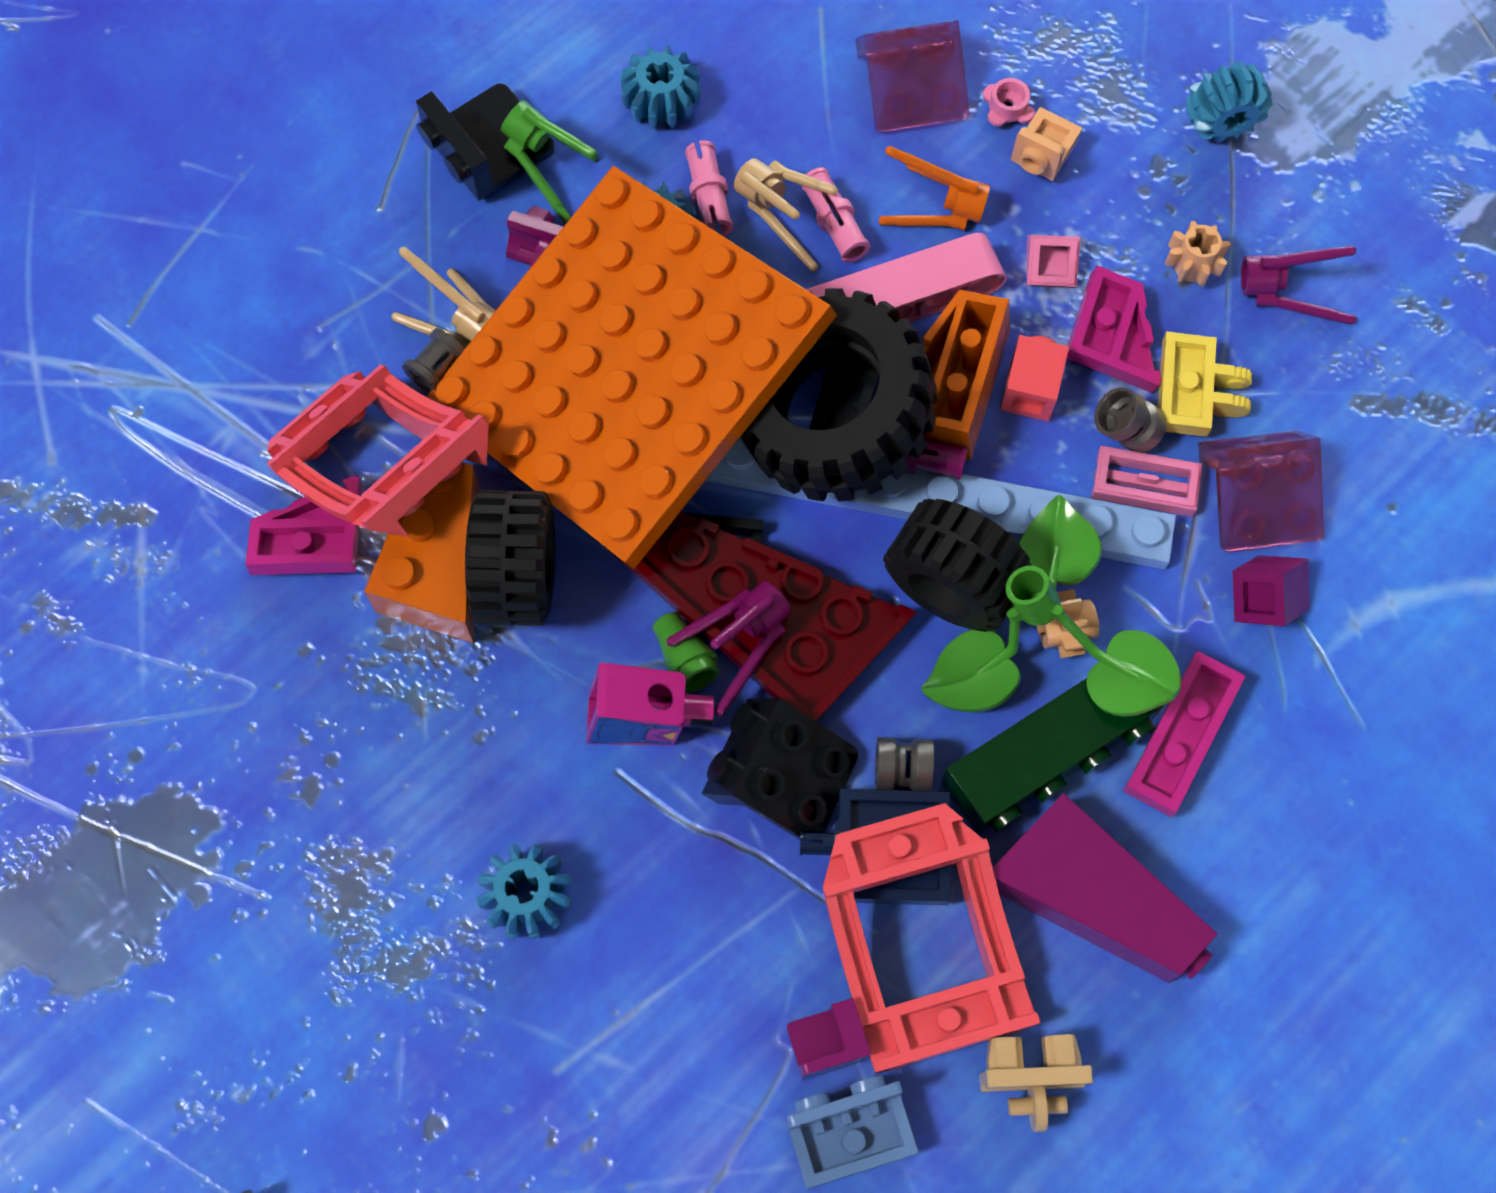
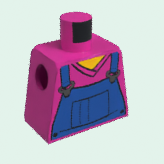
M599 662L588 696L586 744L674 745L683 727H712L714 697L685 694L686 678L685 674L681 672Z

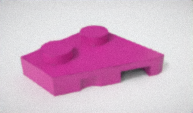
M1097 265L1089 276L1067 345L1069 346L1067 359L1153 393L1160 385L1161 374L1160 370L1154 371L1150 346L1154 343L1151 323L1145 316L1147 303L1143 283Z
M351 476L342 480L344 489L360 496L362 495L363 487L359 476ZM302 497L293 501L285 509H274L251 519L245 565L250 575L356 572L360 526L344 521L317 506L306 497Z

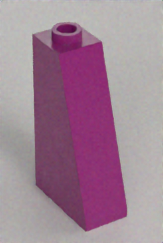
M1064 793L993 867L999 895L1167 983L1183 973L1189 979H1192L1213 956L1206 947L1218 934Z

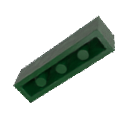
M1086 678L947 767L941 782L946 790L950 792L951 797L978 835L991 826L999 833L1019 820L1024 815L1020 807L1035 797L1043 804L1062 792L1068 786L1064 779L1080 768L1087 775L1112 758L1109 749L1123 740L1129 746H1132L1156 729L1152 723L1153 719L1164 706L1162 705L1136 716L1121 717L1111 715L1101 710L1092 701L1087 689Z

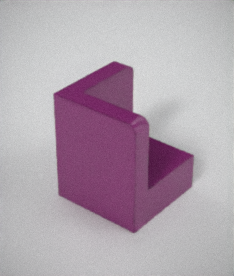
M1260 555L1232 571L1234 622L1286 626L1309 610L1308 558Z
M854 998L831 1004L828 1011L792 1021L787 1025V1032L802 1080L866 1061L871 1055Z

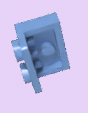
M879 1075L851 1084L852 1096L830 1102L826 1092L794 1103L797 1113L787 1116L786 1124L806 1190L919 1153L901 1098L903 1091L899 1081L886 1085L883 1075Z

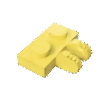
M1166 331L1162 340L1161 382L1158 396V408L1164 412L1166 417L1165 432L1207 437L1212 429L1213 414L1218 417L1243 418V416L1250 414L1251 400L1249 398L1229 393L1214 392V386L1221 389L1239 390L1246 387L1249 388V385L1252 383V372L1241 366L1235 367L1233 365L1215 363L1217 337Z

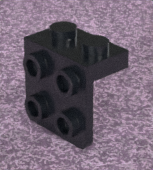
M501 83L492 86L452 112L446 109L432 91L416 100L421 122L417 123L416 126L422 139L431 150L435 148L444 158L445 165L453 178L459 184L464 182L478 201L526 172L517 158L504 148L509 138L501 132L502 123L509 112L520 101L507 85ZM549 137L539 151L533 152L530 148L525 150L535 166L554 153V143L551 137Z
M781 698L747 699L746 703L738 708L731 720L730 728L732 731L723 750L713 758L708 767V781L701 794L717 804L745 806L799 840L800 831L805 833H824L838 803L839 790L844 789L858 759L857 749Z

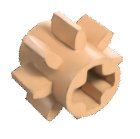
M1191 221L1186 235L1179 231L1173 232L1168 243L1172 250L1169 251L1165 265L1174 266L1179 282L1185 280L1197 282L1200 286H1204L1210 273L1215 276L1222 275L1228 263L1223 257H1225L1231 244L1228 241H1222L1216 225L1212 227L1197 225L1195 221Z
M1074 589L1057 592L1061 600V606L1066 614L1090 640L1098 638L1099 620L1093 602L1090 599H1076ZM1057 619L1046 625H1036L1042 646L1044 648H1058L1061 659L1086 654L1085 648Z

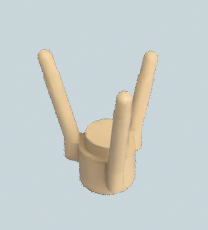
M757 158L750 159L740 168L734 180L735 191L748 200V208L760 215L810 271L815 272L818 269L817 263L768 208L775 206L794 220L800 217V212L782 198L786 189L785 183L782 182L784 179L830 195H836L838 188L822 180L788 169L776 160L767 166Z
M401 247L399 249L400 256L459 307L452 318V325L456 327L457 334L445 329L442 330L453 336L466 348L496 310L489 306L455 269H448L447 276L466 298L408 248ZM394 312L391 315L394 322L426 335H430L435 328H439L398 312Z

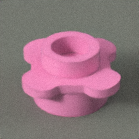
M1005 78L996 84L988 85L984 89L983 99L988 102L990 109L987 118L992 125L1001 127L1005 123L1014 121L1026 124L1033 119L1035 111L1029 105L1030 89L1024 82L1015 78ZM1004 103H1010L1012 106H1006Z

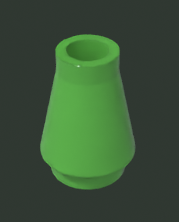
M670 612L657 619L652 626V630L658 639L667 671L685 674V693H693L707 687L717 678L720 672L717 666L718 656L697 634L676 646H668L667 638L688 626L678 612Z

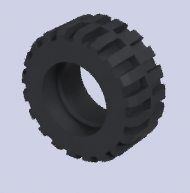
M843 288L825 289V296L818 298L831 305L837 317L740 438L760 469L770 479L775 478L781 488L792 494L799 493L802 488L808 499L822 502L826 500L827 493H834L838 502L854 500V491L866 488L869 495L884 489L880 482L889 475L898 480L909 470L905 460L910 455L914 458L921 456L927 446L923 432L929 433L934 430L937 415L933 405L938 402L937 386L924 347L920 343L918 334L909 320L901 319L898 309L886 301H880L876 306L873 295L857 290L853 292L852 297H846ZM829 362L857 363L867 366L879 374V385L873 400L858 417L849 423L828 430H810L796 426L789 421V406L799 385L813 372L828 366Z

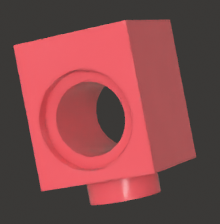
M1019 335L1012 356L1000 410L1049 422L1057 402L1069 346L1057 344L1054 340L1045 336L1027 337Z

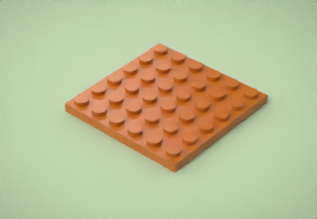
M613 165L464 349L462 354L443 375L436 391L431 390L426 397L447 407L461 410L467 419L472 420L477 415L483 416L489 424L487 453L534 491L546 492L554 507L634 570L837 317V314L831 305Z

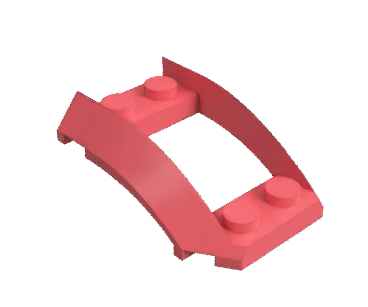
M380 364L366 377L363 376L361 371L343 376L268 441L267 451L273 458L266 464L272 472L292 488L330 514L370 531L409 537L398 520L419 509L424 502V496L439 482L446 481L455 476L462 468V461L464 460L487 466L489 424L481 415H477L470 420L467 419L461 410L447 407L425 397L393 376L385 365ZM373 403L398 424L422 439V441L360 496L330 481L304 462L311 461L323 454L329 446L328 441L342 428H349L358 423L367 412L365 408Z
M946 803L837 834L822 889L849 991L851 997L854 998L871 1052L870 1060L875 1074L899 1070L903 1066L986 1042L991 1038L1006 1035L1009 1037L1041 1023L1037 1012L1034 1011L1024 982L1025 975L1002 906L990 859V847L987 838H981L962 822L963 818ZM956 863L966 907L987 978L885 1007L864 936L854 893Z

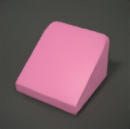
M1027 235L1026 284L1077 287L1080 237Z

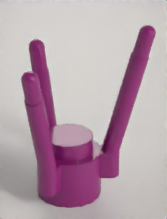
M1354 246L1279 256L1245 255L1241 265L1242 293L1244 296L1256 295V306H1275L1353 325L1357 321L1354 315L1275 294L1277 290H1285L1287 287L1288 266L1353 256L1357 250Z
M762 581L751 592L744 589L728 603L667 638L668 646H676L733 613L736 620L711 641L713 649H719L742 630L754 638L762 633L763 637L716 706L715 714L717 716L725 714L772 643L786 631L781 622L791 614V607L782 593L766 581Z

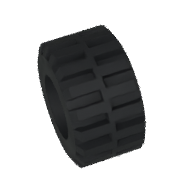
M479 490L470 508L466 533L465 583L470 613L476 624L542 626L551 609L554 587L555 524L550 499L547 493L542 491Z
M924 499L922 502H919L883 559L885 568L895 583L918 605L954 625L984 632L986 630H997L1005 619L1007 611L1013 606L1006 594V582L1010 575L1021 567L1032 566L1029 562V556L1022 549L1021 545L1001 526L969 507L943 499Z

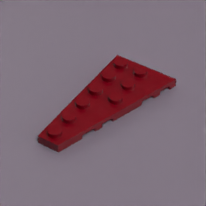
M682 512L676 516L634 570L613 554L690 624L728 603L744 589L751 592L762 581H766L776 587L789 603L791 614L781 622L786 631L772 643L750 678L772 698H781L816 722L821 719L917 613L899 604L897 607L872 596L873 592L855 584L851 587L822 574L821 569L746 537L744 540L719 529L720 525L702 517L698 520ZM734 613L700 633L711 642L728 625L736 620ZM742 630L721 646L719 650L741 669L763 635L761 633L754 638Z

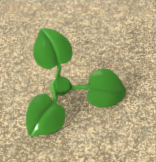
M1057 495L1034 518L1019 542L1022 549L1029 556V562L1032 566H1024L1017 569L1006 582V594L1014 606L1006 613L1010 620L1007 647L1002 638L993 631H966L958 635L944 648L930 677L921 687L922 692L927 698L955 711L982 712L1000 706L1014 694L1021 681V673L1018 667L1010 660L1018 652L1020 622L1024 621L1030 625H1046L1054 619H1057L1087 652L1099 661L1089 671L1086 682L1092 701L1106 713L1121 717L1136 716L1173 701L1181 691V673L1169 649L1153 635L1138 630L1121 631L1111 639L1105 653L1066 614L1056 591L1057 582L1063 585H1075L1089 577L1101 559L1102 544L1094 527L1063 496Z

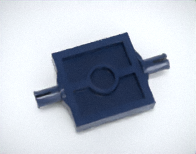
M840 789L838 820L833 833H805L800 831V855H831L836 835L943 803L950 807V792ZM954 864L855 892L856 903L948 906L951 902L950 874Z

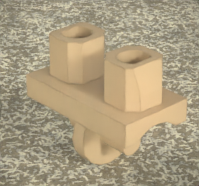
M1075 1034L1042 1037L1044 1067L1024 1068L1021 1037L991 1038L988 1041L987 1070L979 1074L980 1092L1027 1090V1097L1008 1098L1009 1116L1029 1115L1032 1131L1046 1132L1048 1114H1067L1068 1103L1066 1096H1046L1045 1090L1084 1088L1085 1084L1093 1083L1091 1065L1082 1066L1081 1054Z

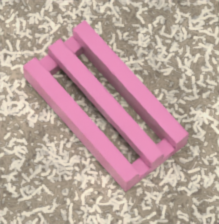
M1100 446L1097 452V467L1094 472L1093 480L1095 481L1091 499L1193 517L1197 510L1202 470L1201 463ZM1111 464L1188 478V483L1161 479L1156 475L1145 473L1133 474L1108 469V466Z

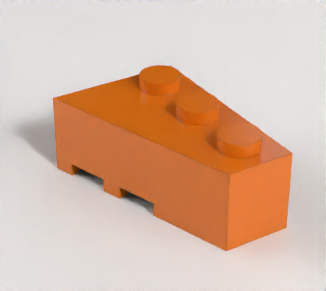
M959 289L923 337L924 343L922 345L933 372L932 375L937 386L938 402L933 405L937 415L934 430L929 433L923 432L926 440L968 447L965 458L968 461H971L1009 337V299Z
M462 462V468L455 476L446 481L439 482L424 496V502L419 509L398 520L409 537L394 534L387 535L364 592L376 613L474 643L475 628L466 595L465 547L470 508L478 491L481 489L473 465Z

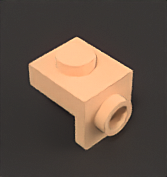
M1039 107L1028 127H1022L1017 134L1011 161L1019 164L1028 173L1041 175L1054 181L1078 142L1083 128Z

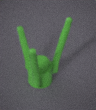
M522 100L509 112L502 123L501 132L509 138L504 148L517 158L553 210H555L564 223H567L571 218L570 214L525 150L530 148L533 152L539 151L549 137L552 136L591 161L598 159L597 151L548 121L533 106Z

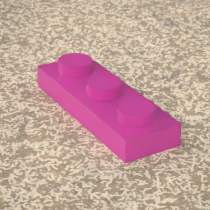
M1197 650L1181 677L1180 693L1173 701L1167 704L1123 792L1172 818L1177 813L1246 676Z

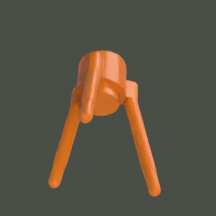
M886 147L885 153L906 164L907 169L948 186L943 208L951 210L952 213L951 215L881 216L878 219L880 225L949 226L964 231L967 220L980 223L990 185L960 177L895 147Z

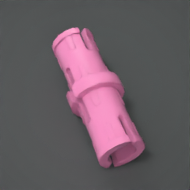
M699 141L702 158H700L697 154L695 143H691L685 149V157L688 161L692 182L689 186L692 201L698 204L701 222L717 232L715 221H717L721 226L722 235L725 237L732 232L733 222L730 219L726 203V196L729 193L728 185L724 176L720 175L715 145L710 141Z
M824 167L815 168L805 174L834 185L828 170ZM801 185L817 212V224L822 231L829 233L840 252L843 262L852 263L863 258L869 252L871 246L853 217L855 209L851 202L846 198H842L839 191L836 195H830ZM829 204L832 206V208H833L835 214L837 215L838 220H839V222L841 223L842 226H840L839 223H838V221L836 220V218H835V216H834V214H833V212H832V210H831Z

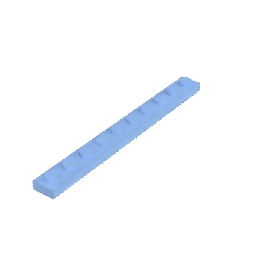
M741 438L737 440L705 480L908 520L917 504L924 499H943L961 504L983 514L1001 526L1019 542L1041 510L1057 495H1061L1098 533L1102 544L1101 558L1164 570L1170 561L1176 518L1174 514L962 474L961 480L956 477L915 469L914 474L906 472L898 480L889 475L880 481L884 489L871 495L868 494L866 488L854 491V500L838 502L834 493H827L826 500L823 502L808 499L802 488L799 493L792 494L781 488L775 478L770 479L760 469Z

